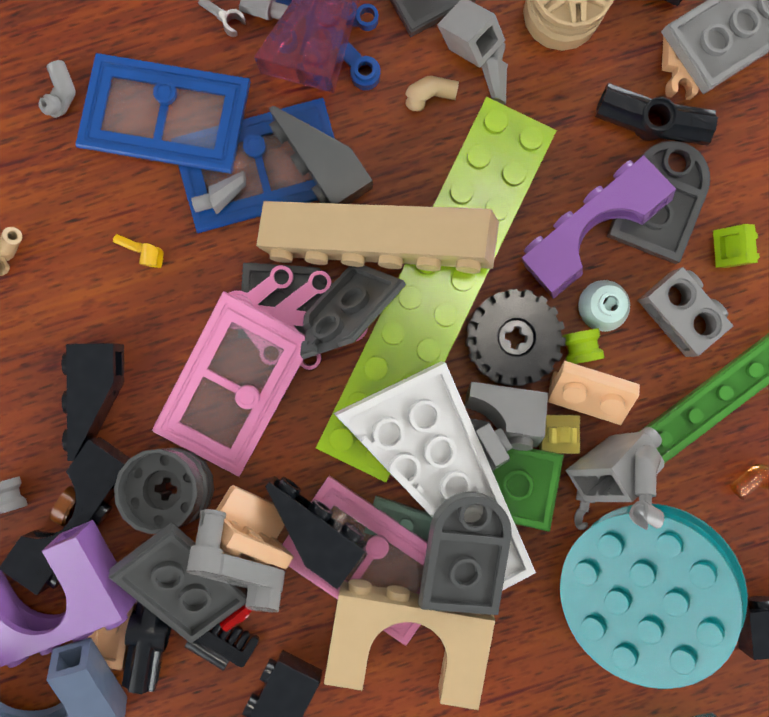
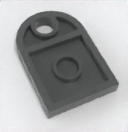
M665 141L649 148L640 158L644 155L676 188L673 200L643 225L628 219H613L606 237L677 264L682 259L708 193L710 171L706 160L694 147L679 141ZM676 153L685 159L686 167L683 172H676L670 168L668 164L670 154Z
M462 492L445 500L436 510L430 524L418 604L422 610L498 615L512 532L508 515L491 497L479 492ZM473 504L482 505L483 514L479 520L472 523L464 520V513L469 506Z

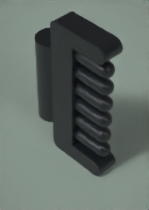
M217 624L212 630L210 629L193 643L187 642L185 648L224 671L229 661L239 667H244L259 642V636L253 635L243 650L242 648L250 637V632L244 631L235 645L234 643L241 634L242 628L240 626L235 627L227 640L226 638L233 627L227 632L222 630L219 635L221 627L220 624Z

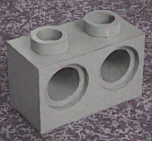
M684 267L668 273L637 301L685 357H695L701 355L729 331L733 324L727 319L729 314L726 308L719 301L711 300L703 291L701 279L694 272L686 271ZM671 286L676 287L681 293V302L678 306L669 300L668 292ZM697 315L701 316L706 323V329L702 335L698 334L694 329V319Z

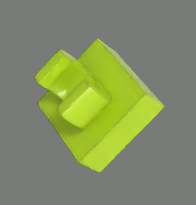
M742 224L713 230L716 268H729L758 263L757 259L760 256L757 253L756 239L758 238V233L755 231V224Z

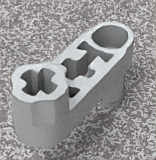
M213 509L200 510L196 543L190 548L186 572L199 577L247 588L246 609L279 612L285 571L223 554V550L220 549L226 513Z

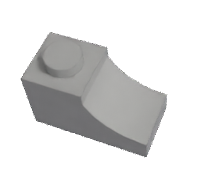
M471 382L466 393L465 408L483 414L497 429L501 428L513 449L521 451L532 450L533 447H538L545 438L547 392Z

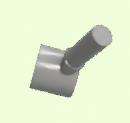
M199 0L198 4L223 22L227 35L231 37L238 36L237 31L228 25L231 19H237L246 25L244 14L237 9L225 11L210 0Z

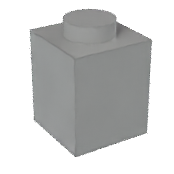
M460 0L437 24L449 50L479 68L505 41L496 15L470 0Z

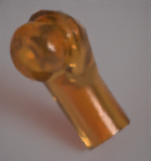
M753 465L734 481L730 488L742 500L747 498L758 487L769 489V465Z

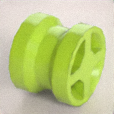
M599 328L562 335V337H566L565 345L567 346L568 354L565 359L567 362L578 364L605 358L604 351L598 345V339L601 336Z

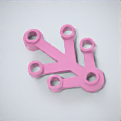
M279 265L271 270L268 278L248 293L232 291L229 294L297 330L295 326L303 327L304 315L307 312L297 309L316 294L325 293L331 286V278L324 271H315L309 276L307 283L275 307L258 305L277 288H287L292 284L294 279L292 270L287 266ZM283 269L287 271L289 279L285 284H278L275 281V273L278 270ZM317 275H323L327 279V285L322 290H318L313 286V278ZM234 322L231 323L230 328L243 329L260 350V357L263 362L269 365L278 362L284 351L281 347ZM368 328L356 341L362 339L366 335ZM268 346H275L278 349L279 356L277 359L270 360L266 357L265 349ZM321 354L316 355V363L308 365L302 361L300 366L307 370L315 369L321 362Z

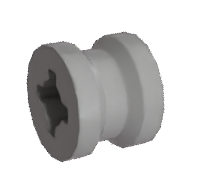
M20 476L0 482V514L28 506L26 498L20 494L19 487L22 484Z

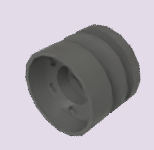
M180 447L142 451L130 458L119 471L114 486L115 504L122 518L135 530L156 534L171 522L178 528H181L199 519L200 510L208 509L214 493L213 474L205 460ZM171 482V485L177 486V493L172 494L171 490H166V483Z

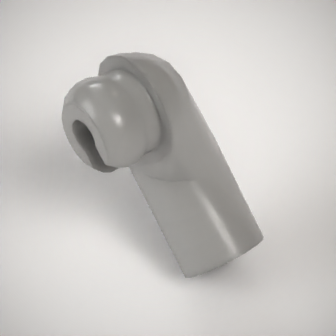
M62 60L53 61L46 66L54 87L50 94H45L44 98L39 100L41 112L54 118L66 114L76 95L74 84L66 64Z

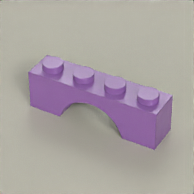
M644 155L635 163L631 160L624 163L613 175L614 181L605 188L598 186L592 190L583 200L585 203L583 207L574 214L571 211L565 213L554 224L555 230L545 239L542 236L537 237L524 249L526 255L522 257L525 268L553 299L583 275L579 248L585 235L594 226L603 221L616 218L628 219L643 225L673 200L676 188Z

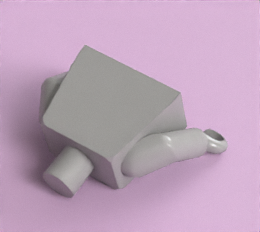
M644 427L640 432L609 436L565 470L577 488L576 500L580 501V507L575 513L574 522L579 530H585L588 527V523L583 522V516L586 512H589L590 503L633 502L637 497H639V501L632 506L629 512L631 520L645 530L648 529V524L656 529L663 525V512L652 505V497H656L657 474L664 467V460L657 450L662 443V438L655 429Z

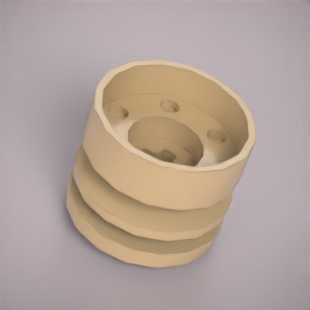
M525 0L523 9L525 25L532 37L546 48L560 51L575 49L591 38L614 0Z

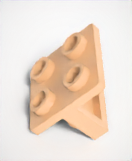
M235 485L230 486L216 509L226 513L220 549L223 550V554L268 566L272 564L286 570L294 556L277 540L285 525L274 503Z

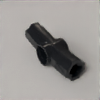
M610 83L606 85L595 113L596 118L635 131L636 135L645 141H654L661 138L706 146L712 141L718 120L716 110L674 104L665 97L652 99ZM648 113L657 114L661 119L662 126L653 125L648 118Z
M138 601L136 610H133L126 629L125 645L128 646L121 686L128 689V692L143 694L154 692L157 687L162 654L167 648L171 627Z

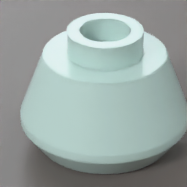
M600 280L591 283L583 290L579 298L578 310L582 320L590 328H599L603 332L611 331L620 327L626 321L630 312V300L626 291L619 284L609 280Z

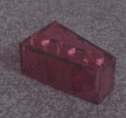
M292 0L254 56L260 73L334 93L360 0Z

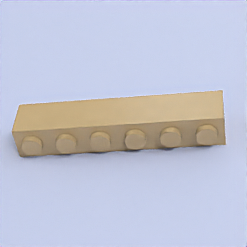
M263 201L256 246L268 253L271 260L282 263H291L293 258H305L306 262L317 265H327L328 260H341L342 264L352 267H363L365 262H378L379 266L388 269H401L402 264H415L418 269L425 271H440L441 266L456 267V270L459 272L475 274L480 273L481 268L493 269L499 221L491 209Z

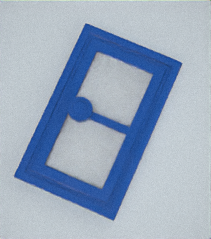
M96 53L76 139V147L232 174L251 81L249 78Z
M324 98L281 109L334 138ZM270 112L243 119L232 174L178 165L197 233L260 217L263 201L303 203L318 201L311 190L316 185L309 173L303 176L300 174L290 158L295 153L288 141L281 144L271 130L269 124L274 120ZM219 126L171 140L175 143L214 149ZM244 170L246 186L218 214L215 213L213 208L195 212L191 198L209 193L208 186L214 185Z

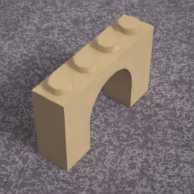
M351 579L349 582L343 581L338 595L324 684L362 691L368 655L374 639L384 629L394 624L403 622L417 623L437 634L445 647L438 685L440 704L479 710L495 625L494 615L422 610L418 604L419 594L412 593L403 586L391 585L387 588L372 586L370 582L362 579Z

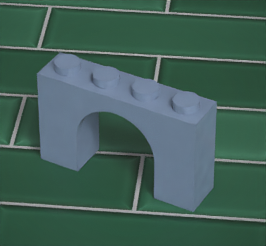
M87 638L52 649L46 681L61 703L44 710L27 711L15 709L0 702V717H125L127 695L92 638Z

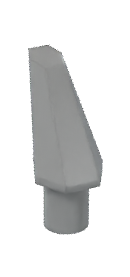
M241 0L239 4V11L266 20L275 18L289 22L293 11L291 6L278 3L276 0Z
M504 42L481 66L491 98L503 105L506 104L508 64L502 61L506 46Z
M244 170L214 185L208 186L209 193L191 198L195 212L213 208L215 213L218 214L246 186Z

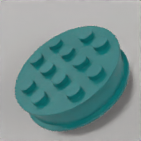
M652 504L663 512L664 522L658 529L648 524L647 530L636 525L631 520L629 512L633 505L615 509L602 516L576 540L566 556L560 579V598L562 609L572 634L583 650L596 663L611 674L630 683L656 689H673L693 685L706 679L721 668L729 659L738 642L747 614L748 593L746 580L736 555L726 541L711 526L681 509L667 505Z

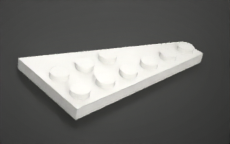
M441 361L334 413L432 518L438 507L445 500L462 492L483 493L494 499L504 509L511 523L512 534L502 591L536 573L445 362ZM473 504L469 506L464 513V520L470 523L479 520L483 514L482 505Z

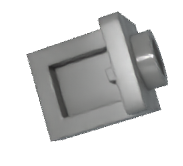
M490 423L476 430L477 437L492 471L510 461L507 451L513 448L501 428L494 431Z

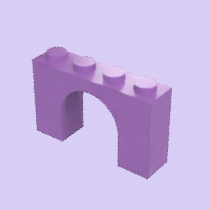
M93 520L60 533L42 550L64 590L67 603L65 613L50 615L29 608L17 597L6 576L0 570V667L8 665L9 668H13L33 654L47 655L52 652L53 648L59 647L62 643L70 640L73 642L84 640L98 629L105 627L106 630H112L127 620V613L137 600L108 578L109 569L117 562Z

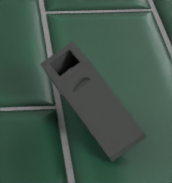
M274 105L269 108L274 120L269 124L271 130L281 144L288 141L295 152L290 156L291 160L302 176L307 173L310 174L316 184L311 190L320 203L350 204L373 189V180L350 147Z

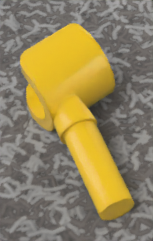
M118 234L114 236V243L141 253L140 265L154 268L162 267L164 252L161 248L148 243L135 242Z

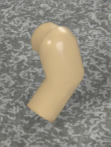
M431 75L425 76L407 88L405 92L407 96L406 107L412 111H422L426 100L433 96L456 100L459 81Z
M15 227L5 228L0 236V276L9 272L10 266L7 261L14 257L23 238L21 231Z

